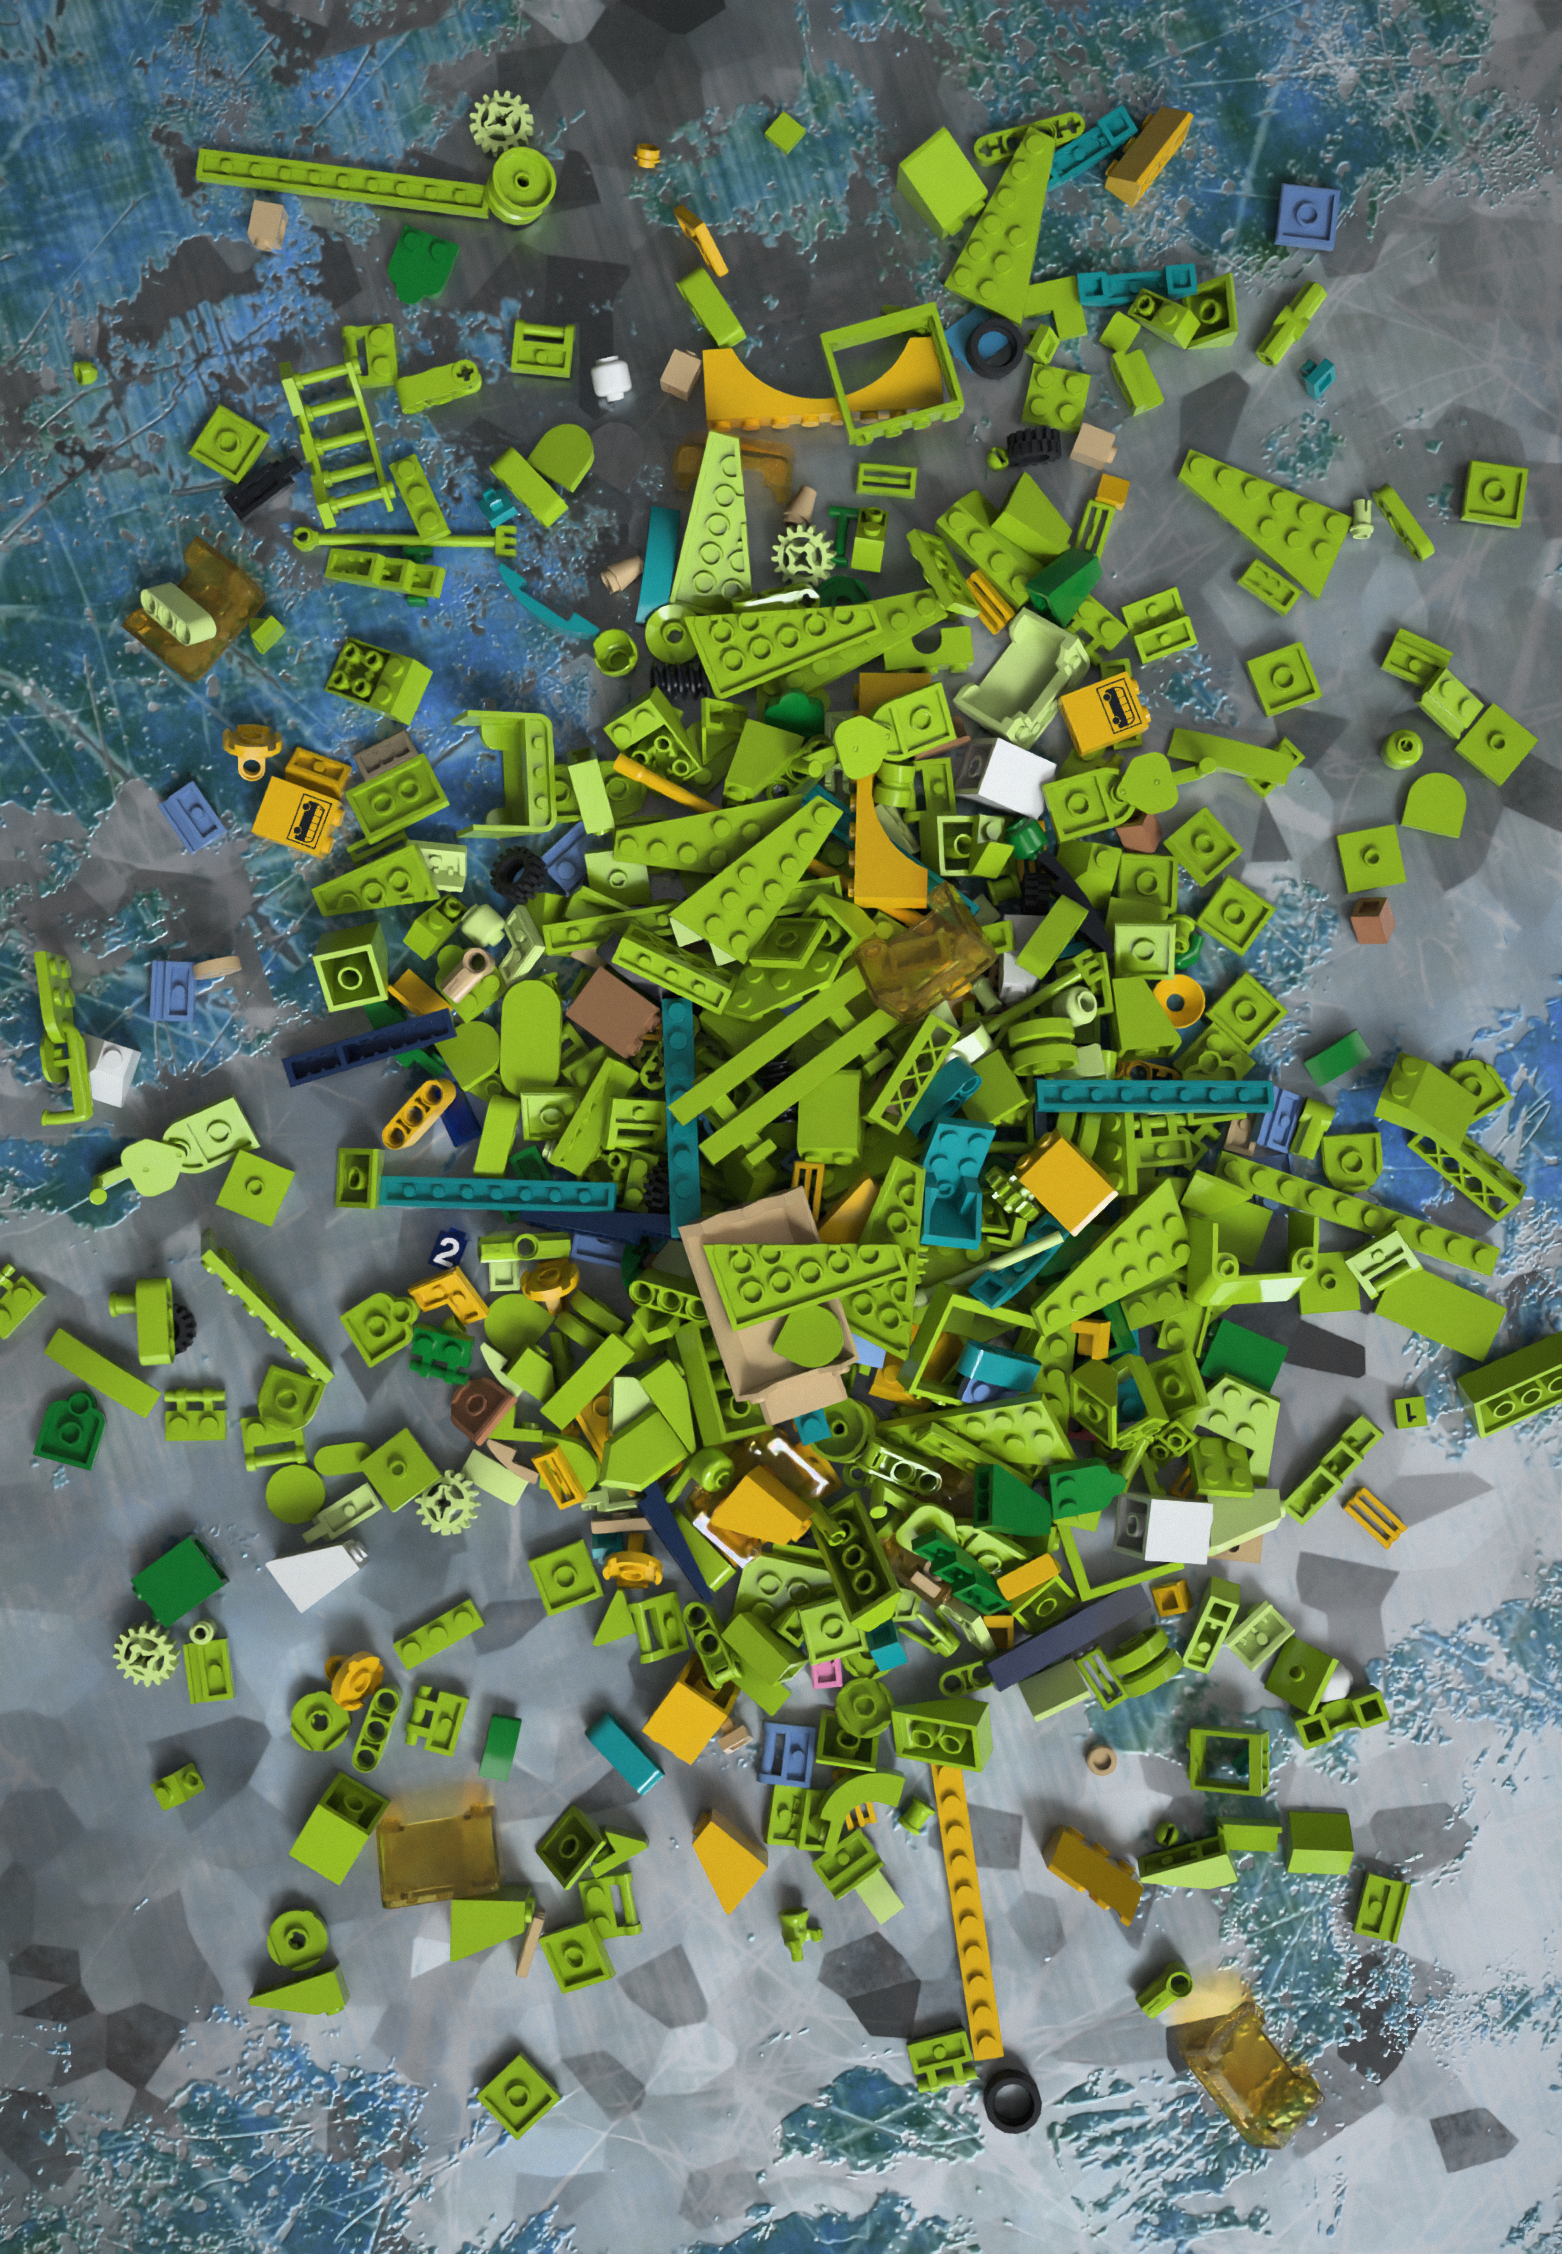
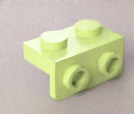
M407 840L406 847L418 843L437 890L448 892L463 891L467 877L466 845Z
M1267 1600L1262 1604L1258 1602L1252 1606L1247 1613L1249 1617L1241 1624H1234L1228 1630L1227 1638L1223 1641L1252 1673L1295 1632V1629Z

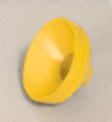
M1175 974L1174 980H1161L1152 991L1175 1029L1186 1028L1194 1024L1204 1011V992L1201 986L1189 976ZM1172 994L1181 996L1184 1001L1183 1008L1178 1012H1173L1167 1007V999Z

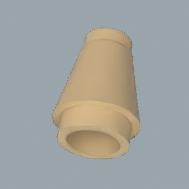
M807 486L800 488L782 514L784 518L782 524L786 528L793 525L797 530V526L804 522L806 528L810 526L817 495L816 491Z
M639 555L605 566V570L600 573L605 587L612 594L616 591H623L642 574L644 562Z

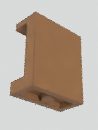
M599 966L565 1015L619 1055L628 1059L640 1051L644 1043L642 1039L647 1032H652L661 1021L660 1015L662 1010L606 969Z

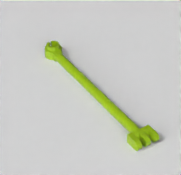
M499 525L496 527L495 535H447L425 546L495 548L496 558H515L516 550L505 549V546H516L517 539L505 537V534H517V527ZM307 526L297 527L292 533L294 537L292 539L293 544L302 552L311 551L315 546L320 545L424 546L419 534L314 532ZM301 533L308 534L307 540L303 542L299 541L297 537Z
M1087 949L1072 958L1077 968L985 1023L983 1026L989 1035L1082 978H1084L1088 986L1106 975L1103 969L1093 974L1090 972L1100 965L1097 959L1087 964L1084 962L1094 955L1092 950Z

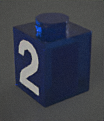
M450 1226L449 1231L440 1230L427 1263L443 1270L457 1265L461 1269L472 1241L465 1238L466 1232Z

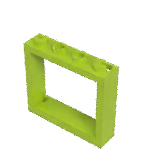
M935 301L820 334L819 345L849 445L864 446L874 441L873 438L884 435L886 438L896 437L902 434V430L914 427V430L924 429L930 426L933 421L940 419L943 422L952 421L963 413L965 402ZM928 325L950 402L855 429L833 352Z
M939 1282L911 1344L909 1359L903 1362L896 1380L904 1387L905 1393L912 1394L916 1399H921V1396L939 1405L945 1406L947 1403L954 1404L957 1408L974 1405L960 1401L956 1397L959 1387L921 1377L953 1306L1023 1326L1013 1351L1037 1358L1046 1337L1039 1335L1030 1307L1006 1301L991 1310L968 1293V1289Z
M1145 1452L1140 1462V1467L1149 1494L1167 1496L1163 1485H1157L1154 1474L1158 1473L1155 1459L1153 1456L1148 1457V1454ZM1122 1458L1107 1462L1108 1468L1117 1470ZM1048 1482L1041 1485L1046 1500L1050 1502ZM1055 1524L1057 1532L1060 1533V1542L1078 1597L1082 1602L1185 1568L1184 1563L1165 1562L1090 1587L1070 1526Z

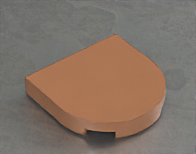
M482 1376L472 1381L468 1380L466 1386L460 1385L452 1395L450 1419L457 1429L478 1446H481L518 1399L492 1378Z

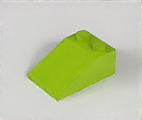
M1014 815L992 816L1005 819V827L1014 820ZM934 816L919 820L921 863L942 879L980 877L968 875L974 816ZM1012 853L999 876H1008L1013 872L1017 875L1016 858Z
M1400 1051L1381 1093L1374 1116L1460 1149L1480 1099L1430 1062Z
M981 1241L978 1250L929 1245L927 1252L929 1262L924 1264L926 1274H922V1282L919 1284V1288L923 1287L925 1290L939 1282H943L988 1262L993 1244ZM976 1281L964 1285L961 1288L969 1289ZM929 1305L920 1309L914 1307L912 1324L920 1326ZM953 1306L942 1331L969 1338L975 1312Z
M952 1698L892 1708L891 1715L897 1757L973 1772H983L993 1751L988 1702L966 1698Z

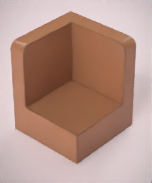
M1135 808L1128 820L1115 828L1127 853H1154L1162 836V830L1155 814L1148 815Z
M1388 898L1358 899L1350 916L1358 942L1360 944H1387L1395 928V920Z

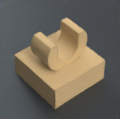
M925 1560L923 1568L916 1564L911 1570L910 1581L935 1598L941 1590L940 1580L942 1578L929 1571L931 1562Z
M729 1717L720 1726L726 1736L717 1741L723 1752L731 1754L754 1740V1737L749 1728L744 1725L737 1728L733 1719Z

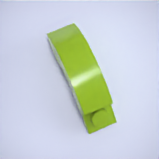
M876 1766L875 1772L857 1769L839 1778L827 1790L817 1810L819 1818L827 1820V1823H821L818 1833V1840L821 1841L823 1851L835 1854L844 1820L856 1806L866 1802H879L898 1807L906 1779L903 1771Z

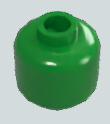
M1023 815L1005 827L1004 842L1007 845L1014 846L1012 854L1017 860L1028 858L1031 862L1038 859L1044 852L1043 847L1048 842V837L1035 818H1026Z

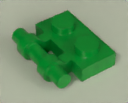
M418 1322L414 1327L412 1353L423 1356L422 1361L412 1359L409 1370L419 1373L420 1377L429 1379L432 1376L443 1379L446 1384L455 1385L458 1383L466 1386L469 1374L459 1372L460 1366L468 1368L472 1363L475 1337ZM435 1360L448 1363L447 1368L434 1365Z

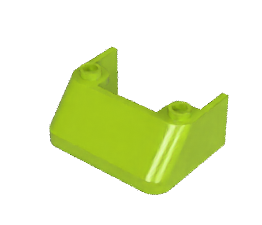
M467 710L452 718L451 725L479 726L482 744L490 750L503 751L505 808H496L489 811L484 818V825L473 824L456 832V838L500 839L543 834L552 830L557 822L553 727L549 718L540 713Z
M1288 1210L1287 1269L1239 1272V1263L1233 1254L1218 1252V1222L1197 1216H1189L1188 1246L1191 1249V1255L1188 1258L1187 1265L1188 1298L1191 1302L1204 1307L1286 1301L1291 1299L1318 1266L1319 1216L1296 1210Z

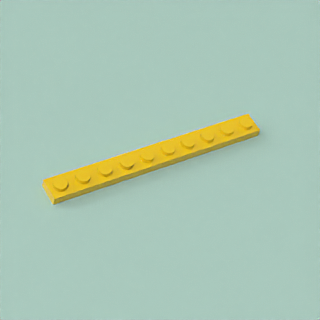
M930 1763L974 2061L1004 2057L962 1769Z

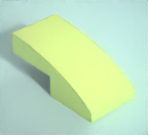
M488 1341L484 1342L480 1348L489 1368L516 1398L519 1397L524 1389L506 1377L503 1371L510 1358Z
M478 1449L472 1450L461 1472L465 1473V1479L473 1480V1484L512 1506L516 1505L528 1484V1481L520 1478L503 1464Z
M881 1869L855 1888L880 1925L905 1907L903 1901L886 1880V1876Z

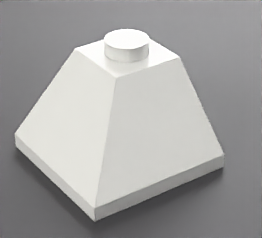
M84 1033L83 1038L86 1045L92 1098L123 1108L142 1052ZM70 1076L65 1087L69 1091H71Z

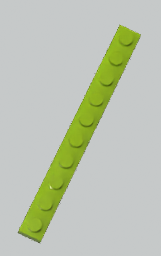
M199 148L195 176L199 182L489 219L490 208L486 203L485 185Z
M839 875L798 882L776 917L804 913L821 893L843 900ZM683 902L543 925L547 955L551 956L597 948L613 930L624 935L630 924L658 937L675 935L669 919L672 917L668 914Z
M1219 1151L1212 1172V1176L1248 1190L1256 1196L1319 1216V1218L1373 1237H1377L1395 1226L1411 1250L1487 1277L1492 1276L1500 1248L1225 1151Z

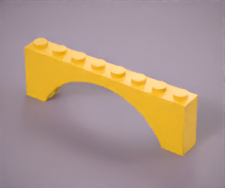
M932 337L909 338L899 359L882 377L861 390L845 395L852 420H860L861 423L870 424L877 422L878 419H892L943 404L942 374ZM732 348L702 350L707 429L727 432L733 427H743L744 430L751 431L759 429L760 426L772 425L775 429L788 428L790 424L814 427L818 426L819 422L843 425L835 397L810 399L783 393L756 378L745 368Z
M860 673L859 684H854L853 702H859V711H853V717L856 715L868 717L872 709L879 703L930 684L931 673ZM875 773L861 779H851V784H857V794H851L850 812H856V822H850V840H855V850H849V869H855L854 879L848 880V897H854V904L860 908L927 909L928 869L907 858L896 848L884 832L878 820L872 797Z

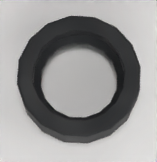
M1000 318L987 319L979 324L967 339L965 347L967 362L971 369L981 377L991 380L1003 378L1011 373L1022 360L1025 348L1023 336L1018 328L1008 320ZM995 331L1003 334L1008 338L1011 345L1010 358L1001 366H991L983 361L979 355V340L988 332Z
M1008 2069L997 2073L989 2080L984 2089L983 2102L987 2117L995 2128L1004 2133L1019 2134L1028 2131L1036 2124L1041 2115L1042 2100L1037 2084L1029 2075L1020 2070ZM1011 2084L1020 2085L1025 2088L1030 2096L1028 2111L1023 2116L1015 2119L1001 2116L995 2107V2096L998 2091L1004 2086Z

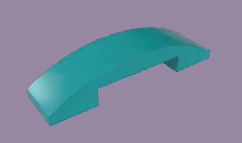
M1123 105L1099 119L1095 127L1054 153L1046 193L1069 182L1103 160L1138 131Z
M1195 263L1167 265L1164 267V270L1113 275H1107V271L1079 273L1076 275L1079 305L1131 306L1142 288L1169 300L1197 294Z
M657 506L650 507L647 543L635 623L646 625L656 610L669 604L677 549L680 510Z
M500 563L498 570L507 589L518 604L536 620L559 633L575 638L595 640L601 634L598 627L574 612L567 622L524 593L528 587L526 579Z
M1046 1213L1028 1230L1027 1238L1022 1242V1246L1056 1231H1060L1065 1241L1070 1232L1057 1219ZM1063 1242L994 1273L987 1270L968 1289V1293L991 1310L997 1308L1030 1282L1052 1258Z

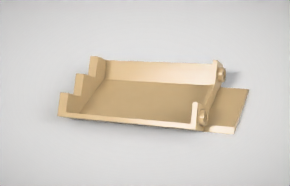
M803 1185L768 1194V1197L756 1201L741 1203L727 1208L724 1212L711 1216L706 1215L678 1227L736 1402L749 1400L750 1404L759 1403L766 1426H770L847 1399L848 1396L840 1374L848 1372L850 1370L849 1366L860 1360L840 1298L818 1304L833 1312L839 1319L844 1335V1344L840 1354L834 1361L822 1367L808 1368L798 1365L772 1351L789 1314L733 1332L703 1247L704 1243H821Z

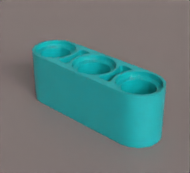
M963 1057L953 1058L933 1077L905 1125L917 1139L923 1140L928 1138L935 1117H951L981 1086V1076Z
M967 1339L955 1369L962 1375L975 1380L1030 1393L1042 1363L1024 1353Z
M606 1711L584 1731L589 1741L640 1795L644 1796L666 1775L657 1761L610 1712Z

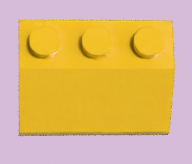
M1162 106L1155 115L1150 113L1140 127L1143 131L1138 138L1132 136L1123 149L1125 155L1120 161L1115 159L1107 169L1105 175L1108 178L1104 188L1133 209L1186 139L1194 115L1188 111Z

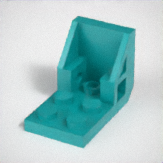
M942 1116L935 1117L918 1164L926 1167L920 1244L978 1250L981 1242L982 1191L977 1177L996 1132L994 1123Z

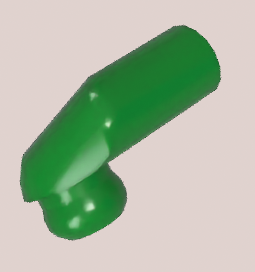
M1190 934L1189 950L1185 953H1175V970L1182 971L1197 963L1204 943V937Z

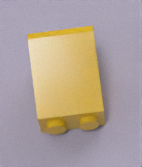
M1056 1127L1051 1133L1047 1132L1039 1139L1038 1146L1030 1154H1024L1018 1160L1014 1172L1018 1180L1075 1237L1118 1193L1108 1175Z
M758 1465L745 1475L709 1522L717 1527L785 1546L791 1539L797 1542L813 1524L809 1518L815 1511L762 1466Z
M693 1652L650 1714L642 1732L647 1734L654 1742L660 1743L673 1752L677 1758L692 1765L728 1717L741 1689L732 1680L723 1683L722 1688L716 1690L707 1678L700 1656Z
M712 1808L708 1814L703 1811L693 1823L694 1829L691 1832L693 1834L692 1846L724 1912L730 1915L767 1870L768 1852Z

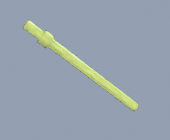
M1056 1231L943 1282L962 1287L978 1280L987 1270L994 1273L1060 1244L1064 1240L1060 1231ZM938 1284L925 1290L923 1287L915 1290L914 1307L920 1309L929 1305Z

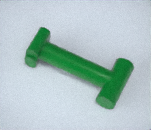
M830 505L829 517L837 518L833 551L837 552V555L831 558L830 561L834 562L837 568L848 567L849 560L845 557L849 520L858 521V508Z
M403 546V558H412V562L424 564V558H434L433 546ZM416 595L408 596L407 605L409 607H428V598Z

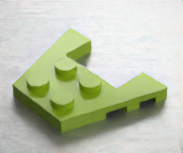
M1225 1372L1206 1389L1211 1406L1178 1418L1192 1431L1199 1424L1251 1449L1248 1460L1252 1481L1265 1488L1280 1398Z

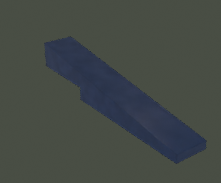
M445 1008L281 1060L291 1088L448 1040L458 1035L450 1010Z
M521 1211L519 1218L528 1226L639 1246L642 1235L683 1243L682 1238H671L670 1214Z
M655 1480L641 1491L644 1497L635 1502V1504L704 1603H709L713 1600L712 1594Z
M1141 1583L1111 1592L1032 1633L1033 1636L982 1663L995 1690L1001 1692L1147 1610L1152 1605Z

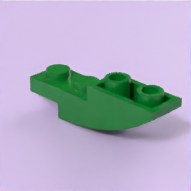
M385 1001L363 1005L374 1030L406 1021L405 1018L409 1015L396 1003L392 1007ZM418 1048L394 1056L409 1070L418 1062L436 1079H442L448 1072L442 1067L445 1061L434 1051L427 1054L422 1048Z

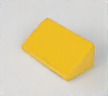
M296 747L285 767V780L340 800L350 777L352 766Z
M1046 1553L999 1578L997 1585L1005 1599L1009 1601L1058 1575L1062 1571V1566L1051 1554Z

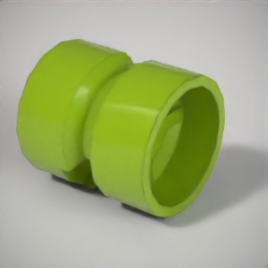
M883 759L879 770L876 772V776L881 780L876 782L873 788V802L892 807H909L912 792L908 784L914 781L917 765L906 760L890 761Z

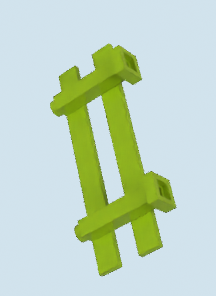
M858 964L834 981L831 987L823 991H819V989L812 991L809 994L812 999L712 1074L708 1075L704 1072L692 1082L694 1087L667 1107L682 1127L707 1108L710 1109L723 1126L721 1129L698 1145L712 1165H715L739 1146L746 1155L741 1162L750 1171L777 1148L770 1138L763 1142L757 1135L759 1130L855 1057L863 1065L860 1071L865 1081H868L885 1068L895 1058L888 1048L880 1052L874 1044L903 1021L892 1006L887 1002L859 1024L844 1006L873 983ZM826 1019L840 1038L740 1113L726 1094Z

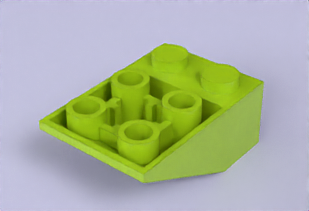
M347 637L324 691L388 719L410 726L433 671L413 658Z
M657 685L611 714L603 727V730L622 754L677 785L703 770V766L675 709ZM648 787V789L651 791V793L655 796L656 799L663 795L662 793Z
M601 1144L583 1178L576 1176L575 1182L616 1183V1206L637 1213L658 1214L650 1211L649 1207L645 1205L644 1202L647 1199L643 1198L642 1193L647 1192V1189L643 1188V1184L649 1182L646 1176L648 1173L653 1174L651 1168L654 1165L658 1166L660 1161L665 1162L668 1160V1154H663V1151L653 1152L651 1148L615 1147L614 1150L603 1149Z

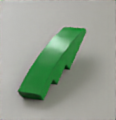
M937 1529L911 1540L912 1551L931 1562L932 1573L950 1583L953 1596L987 1616L1012 1605L1011 1600L1005 1599L994 1578L972 1556Z

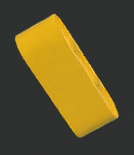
M444 1078L429 1080L423 1083L383 1129L382 1140L385 1146L393 1150L413 1146L453 1102L456 1096L454 1084ZM436 1086L441 1089L440 1099H437L434 1093ZM417 1107L421 1109L423 1114L421 1121L416 1117ZM398 1129H401L404 1135L402 1142L397 1137Z

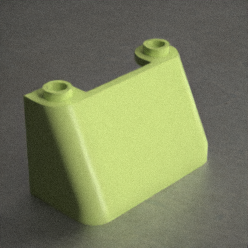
M1023 607L1019 614L1014 616L1009 623V635L1012 643L980 685L977 686L971 682L961 686L956 692L953 703L959 710L995 737L1028 751L1060 709L1057 703L1059 698L1074 692L1084 679L1090 668V658L1078 637Z

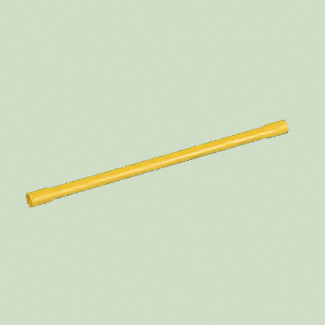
M622 753L619 754L613 765L615 771L634 781L647 785L699 814L722 810L718 806L648 770L644 765ZM813 858L805 871L818 878L839 875L841 889L848 893V880L852 878ZM876 908L901 921L907 927L925 937L932 934L938 923L908 908Z

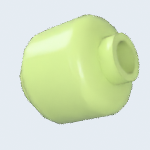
M488 904L473 905L460 920L463 923L462 932L479 948H484L489 944L494 947L505 936L502 932L505 920Z
M1076 986L1059 992L1053 1000L1052 1010L1054 1017L1069 1018L1073 1020V1026L1077 1027L1090 1023L1095 1018L1097 1001L1089 989Z

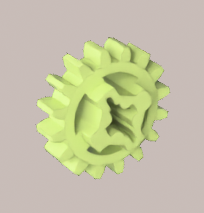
M495 90L494 98L490 99L485 94L483 95L485 102L483 105L477 102L474 104L477 113H470V119L473 124L469 125L471 134H475L473 137L475 144L479 145L482 143L481 147L484 153L492 149L493 156L497 158L500 152H506L511 148L519 147L520 144L529 145L526 135L533 136V127L530 125L534 124L533 116L529 114V105H521V96L517 95L514 99H511L510 91H506L504 97H500L498 91ZM488 114V115H489V116H488V120L484 122V126H483V121H484L486 115ZM520 126L518 133L515 135V129Z
M804 522L797 526V530L791 525L786 529L787 534L782 532L778 535L781 543H775L772 546L778 554L771 557V561L779 563V566L774 571L775 573L783 571V582L790 578L792 584L799 582L811 584L812 582L817 587L821 584V578L826 580L830 576L827 570H832L836 565L830 559L836 556L837 552L829 550V546L834 542L833 540L825 541V530L819 534L816 533L815 524H812L808 530ZM797 537H806V538H809L810 540H809V541H804V542H802L800 539H795V538H797ZM818 548H820V551H821V554H822V559L819 557V549H818ZM803 551L808 554L805 561L800 558ZM786 553L789 556V564L786 558ZM798 571H807L810 575L799 574Z
M452 1469L446 1470L445 1474L443 1471H440L442 1477L421 1492L422 1498L415 1499V1502L421 1504L422 1507L416 1511V1514H424L425 1518L422 1521V1525L432 1524L430 1530L432 1533L438 1532L441 1529V1535L443 1536L450 1535L451 1531L453 1534L461 1533V1527H471L469 1518L474 1519L478 1517V1514L473 1509L474 1507L481 1506L480 1502L474 1501V1497L480 1492L479 1490H471L470 1487L474 1481H464L465 1473L459 1472L455 1475ZM438 1487V1492L433 1495V1492ZM445 1499L451 1501L450 1506L445 1504ZM463 1509L462 1514L457 1519V1514Z
M144 1621L140 1627L135 1622L129 1629H125L121 1633L120 1638L114 1644L117 1650L113 1654V1658L120 1659L116 1668H124L126 1670L123 1676L125 1679L133 1676L135 1685L140 1680H144L146 1687H149L153 1681L160 1685L164 1679L171 1677L179 1665L180 1661L176 1658L181 1653V1650L173 1648L178 1641L177 1639H169L167 1637L170 1633L169 1629L164 1632L159 1631V1623L150 1628L148 1621Z

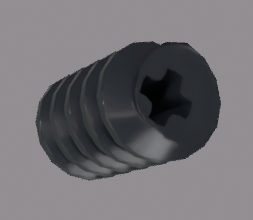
M656 662L652 663L650 669V689L657 685L664 695L665 692L668 693L671 701L675 700L677 692H679L682 701L687 699L689 692H691L694 701L699 699L701 692H703L704 697L710 698V682L702 663H700L697 671H694L692 663H688L685 671L682 670L680 663H676L674 671L670 670L668 662L664 663L662 671L658 670Z
M794 1059L769 1061L761 1067V1069H765L768 1072L759 1077L760 1080L769 1083V1085L762 1088L764 1093H768L787 1079L790 1074L797 1071L796 1066L788 1064ZM796 1102L770 1123L798 1121V1114L792 1111L798 1109L799 1102Z

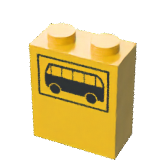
M1127 671L1059 698L1057 703L1078 757L1146 732L1148 729V722H1151L1150 714L1145 705L1141 706L1137 697L1140 694L1137 681L1134 677L1130 678Z
M272 776L251 832L258 837L323 860L325 854L329 855L333 849L335 838L332 835L335 827H340L345 816L344 805L339 800Z

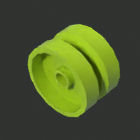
M528 147L511 148L500 155L486 177L484 186L486 203L493 214L503 222L513 225L529 224L539 218L553 198L557 184L555 172L548 159L537 150Z
M1051 1017L1034 1019L1011 1026L1007 1030L1010 1048L1018 1050L1011 1056L1013 1072L1016 1075H1048L1066 1071L1079 1065L1077 1046L1069 1044L1075 1038L1073 1020L1069 1018Z
M1053 1112L1052 1131L1057 1127L1081 1151L1092 1159L1099 1137L1102 1112H1079L1077 1120V1112Z
M580 1288L570 1299V1304L582 1316L579 1317L569 1310H563L554 1322L561 1331L592 1353L607 1338L604 1332L611 1334L615 1330L623 1337L631 1326L611 1306Z
M848 1397L844 1401L823 1408L832 1437L811 1443L810 1446L823 1459L845 1464L855 1463L856 1458L861 1457L868 1445L867 1438L870 1435L879 1438L875 1429L880 1420L874 1409L866 1402Z
M1160 1625L1151 1626L1133 1635L1117 1646L1105 1659L1115 1675H1124L1120 1684L1129 1698L1144 1695L1174 1676L1185 1663L1175 1648H1166L1170 1639Z

